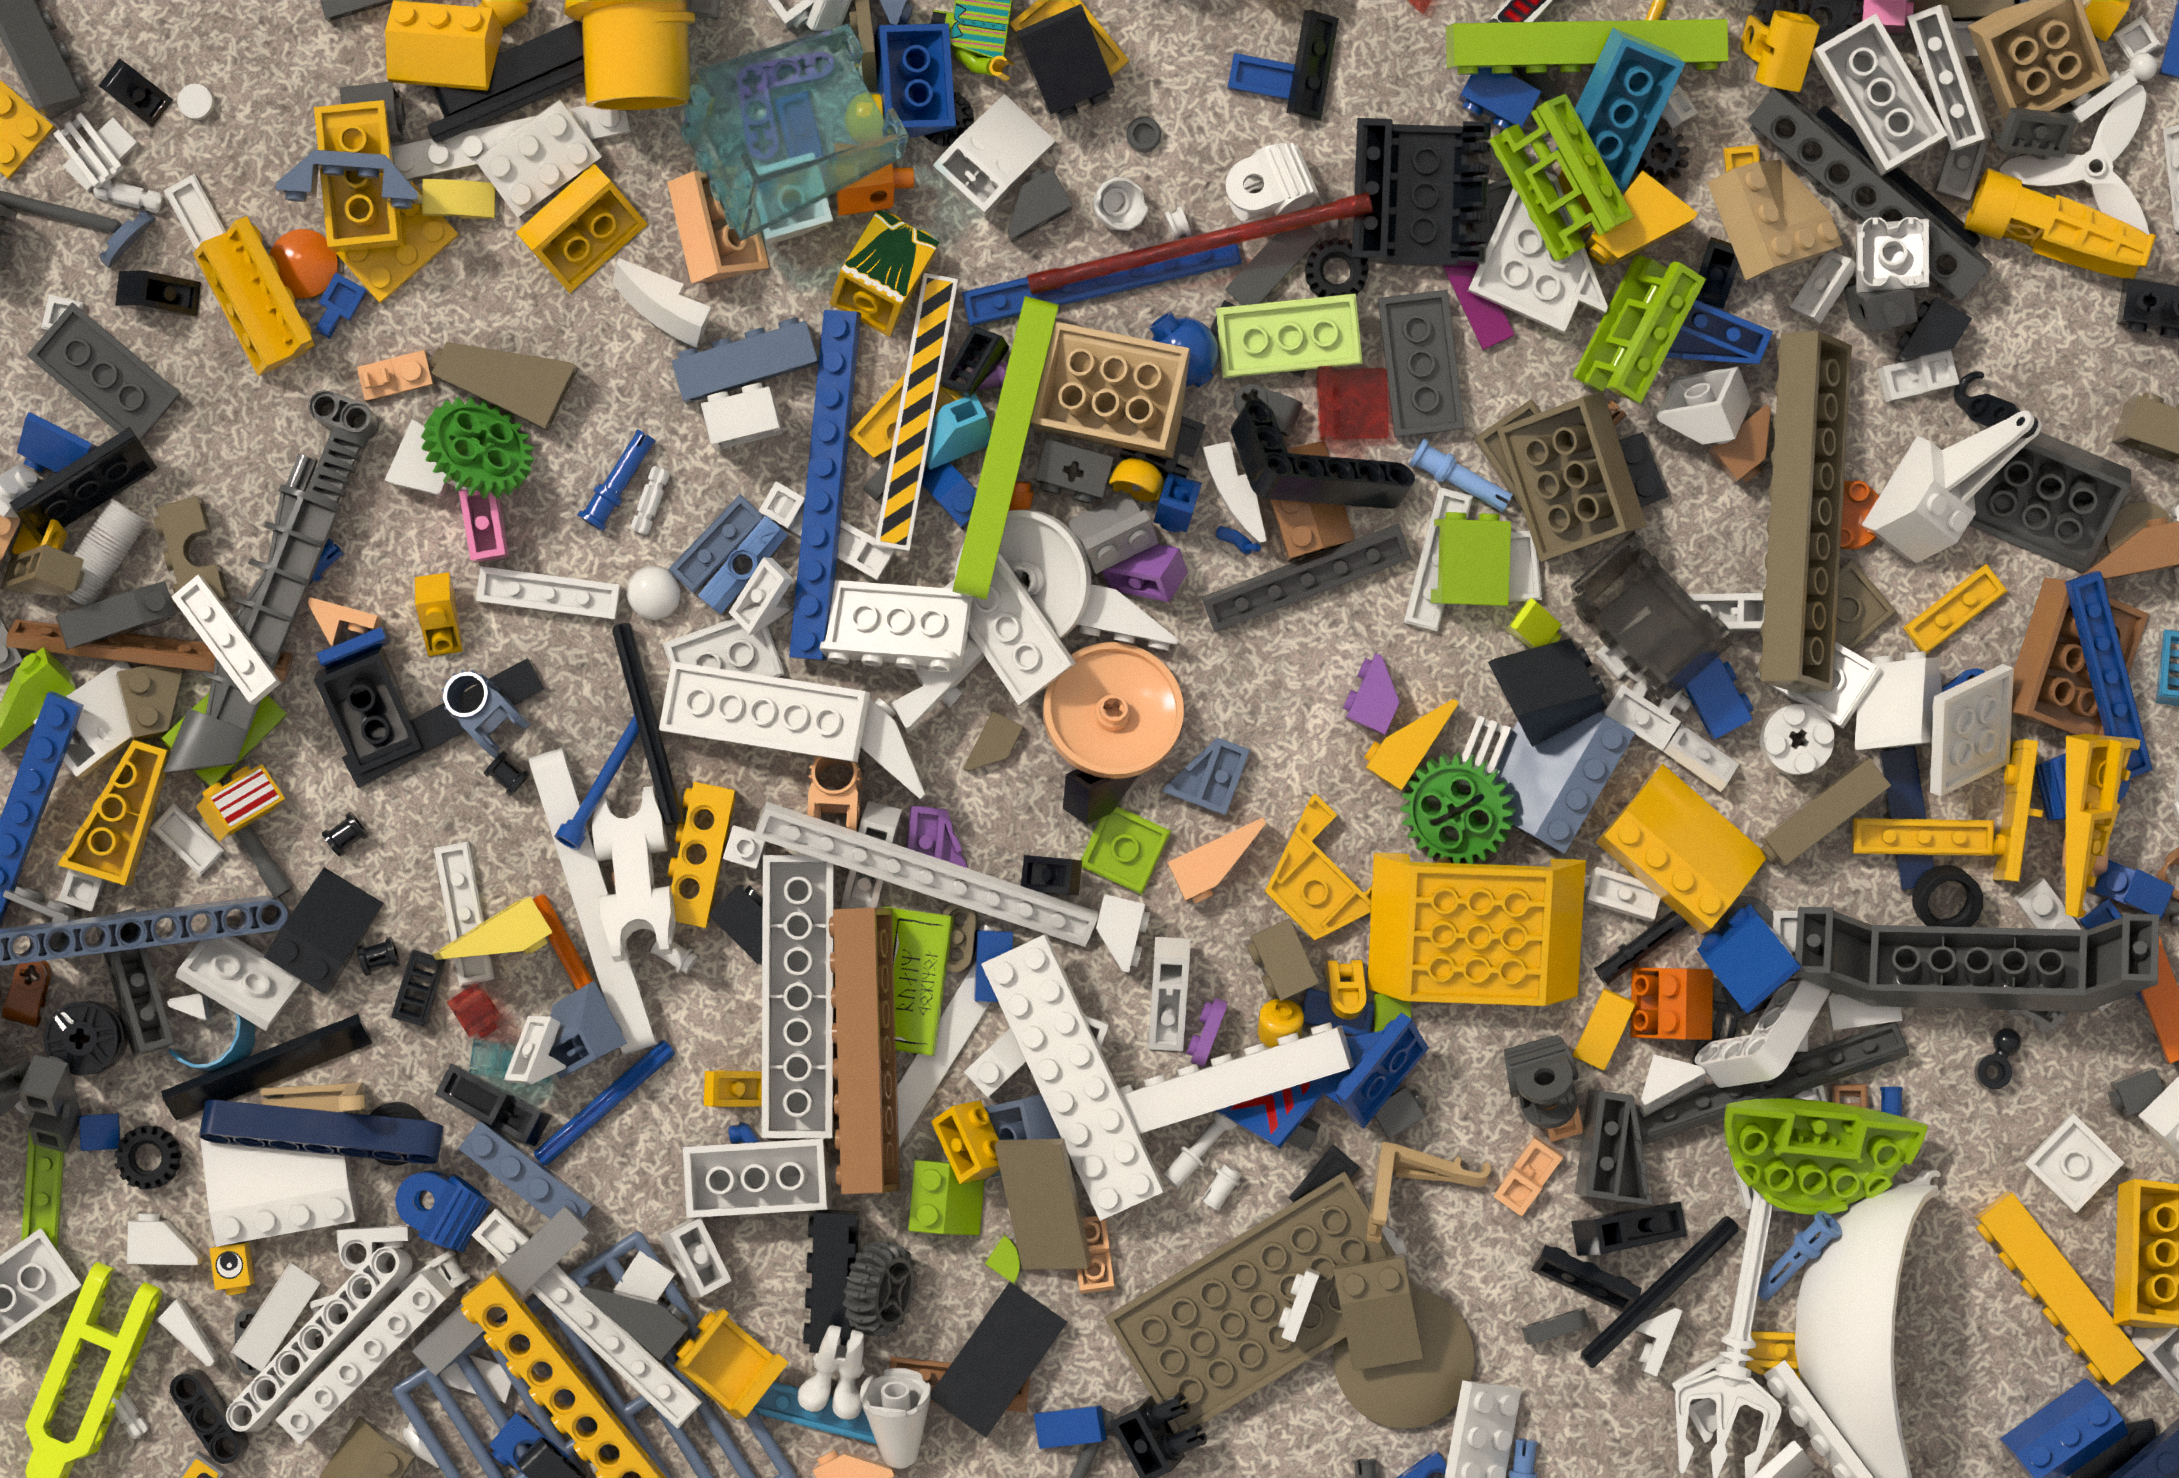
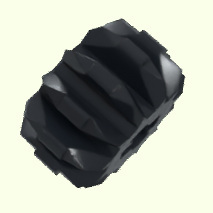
M1656 126L1638 164L1642 163V166L1635 173L1637 177L1643 170L1644 172L1648 171L1650 173L1649 176L1653 179H1656V176L1659 175L1662 185L1668 184V173L1672 178L1679 179L1681 173L1677 167L1686 168L1689 163L1686 159L1679 157L1689 152L1688 146H1677L1684 138L1683 135L1678 134L1674 139H1671L1669 137L1672 132L1671 127L1667 126L1663 135H1660L1659 128ZM1656 147L1660 148L1661 153L1667 152L1668 156L1663 160L1664 163H1660L1658 158H1652L1651 154L1655 152Z

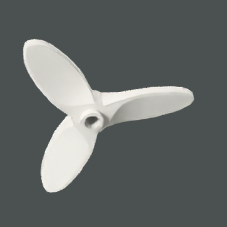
M2134 85L2119 95L2103 117L2094 137L2091 150L2084 155L2065 154L2064 158L2050 156L2047 160L2036 158L2031 154L2023 155L2005 162L2000 167L1999 172L2021 179L2024 186L2059 187L2083 183L2085 186L2090 187L2099 211L2130 224L2149 235L2148 224L2139 203L2128 186L2113 172V163L2127 148L2140 124L2146 105L2144 87L2142 85ZM2096 164L2100 167L2101 171L2093 173L2089 166Z

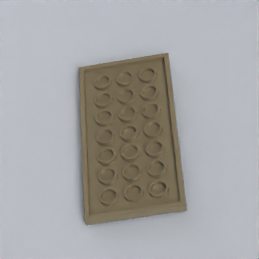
M1346 1171L1104 1317L1156 1403L1175 1396L1179 1392L1185 1395L1186 1399L1181 1401V1404L1188 1401L1190 1412L1168 1421L1175 1434L1196 1423L1202 1425L1346 1337L1335 1281L1334 1266L1396 1255L1383 1232L1380 1243L1366 1241L1370 1211ZM1306 1268H1310L1320 1272L1296 1340L1292 1342L1281 1337L1284 1329L1278 1327L1285 1306L1292 1309L1296 1295L1291 1294L1290 1291L1297 1273L1304 1275ZM1409 1276L1410 1287L1413 1297L1416 1294H1418L1419 1291L1415 1286L1414 1282L1412 1281L1411 1277Z

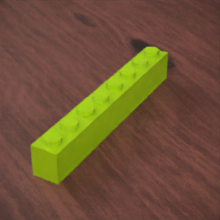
M1727 19L1453 23L1446 26L1447 69H1457V75L1479 74L1478 68H1492V74H1512L1513 68L1526 67V74L1547 73V67H1560V73L1581 72V66L1595 67L1612 28H1616L1674 52L1685 62V65H1696V71L1717 70V64L1728 61Z

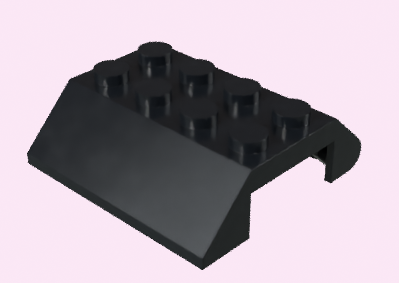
M1357 118L1352 258L1385 265L1463 267L1485 264L1486 248L1473 245L1486 244L1487 235L1479 232L1466 234V225L1480 224L1487 221L1488 213L1474 211L1488 208L1489 178L1478 176L1489 174V165L1484 163L1468 164L1469 155L1490 152L1489 143L1477 141L1490 139L1491 123L1463 121V126L1393 124L1392 119Z

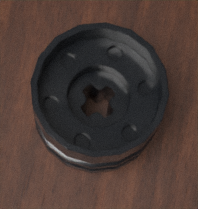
M97 1001L69 1003L58 1009L47 1022L44 1033L47 1055L58 1057L68 1063L70 1073L78 1076L102 1073L115 1066L124 1055L128 1042L119 1012L108 1004ZM84 1032L85 1035H90V1042L82 1045V1042L76 1041V1035Z

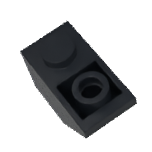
M1937 296L1930 303L1923 301L1917 310L1918 322L1913 331L1910 333L1905 330L1895 346L1900 351L1895 360L1901 363L1922 356L1952 350L1972 318Z

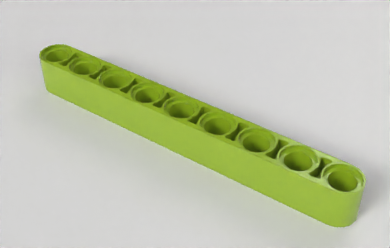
M1027 296L1024 297L952 592L987 600L1059 304Z

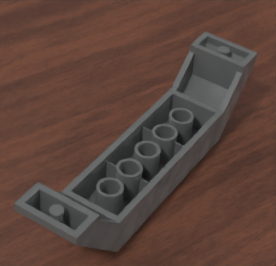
M1798 907L1795 959L1801 968L1794 974L1799 978L1869 1006L2087 1012L2158 985L2159 914H2123L2122 918L2088 930L1871 925L1835 912L1834 908Z

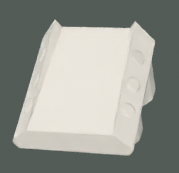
M1906 217L1901 221L1886 222L1882 218H1869L1863 224L1856 225V293L1929 287V219Z

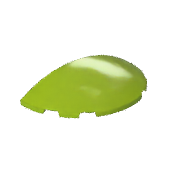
M1770 1098L1726 1104L1724 1116L1726 1146L1729 1149L1734 1168L1746 1185L1761 1194L1768 1203L1780 1209L1807 1215H1815L1818 1211H1824L1828 1214L1848 1210V1204L1864 1197L1871 1199L1883 1193L1893 1184L1892 1177L1904 1164L1911 1165L1920 1150L1928 1126L1924 1123L1877 1110L1805 1099Z

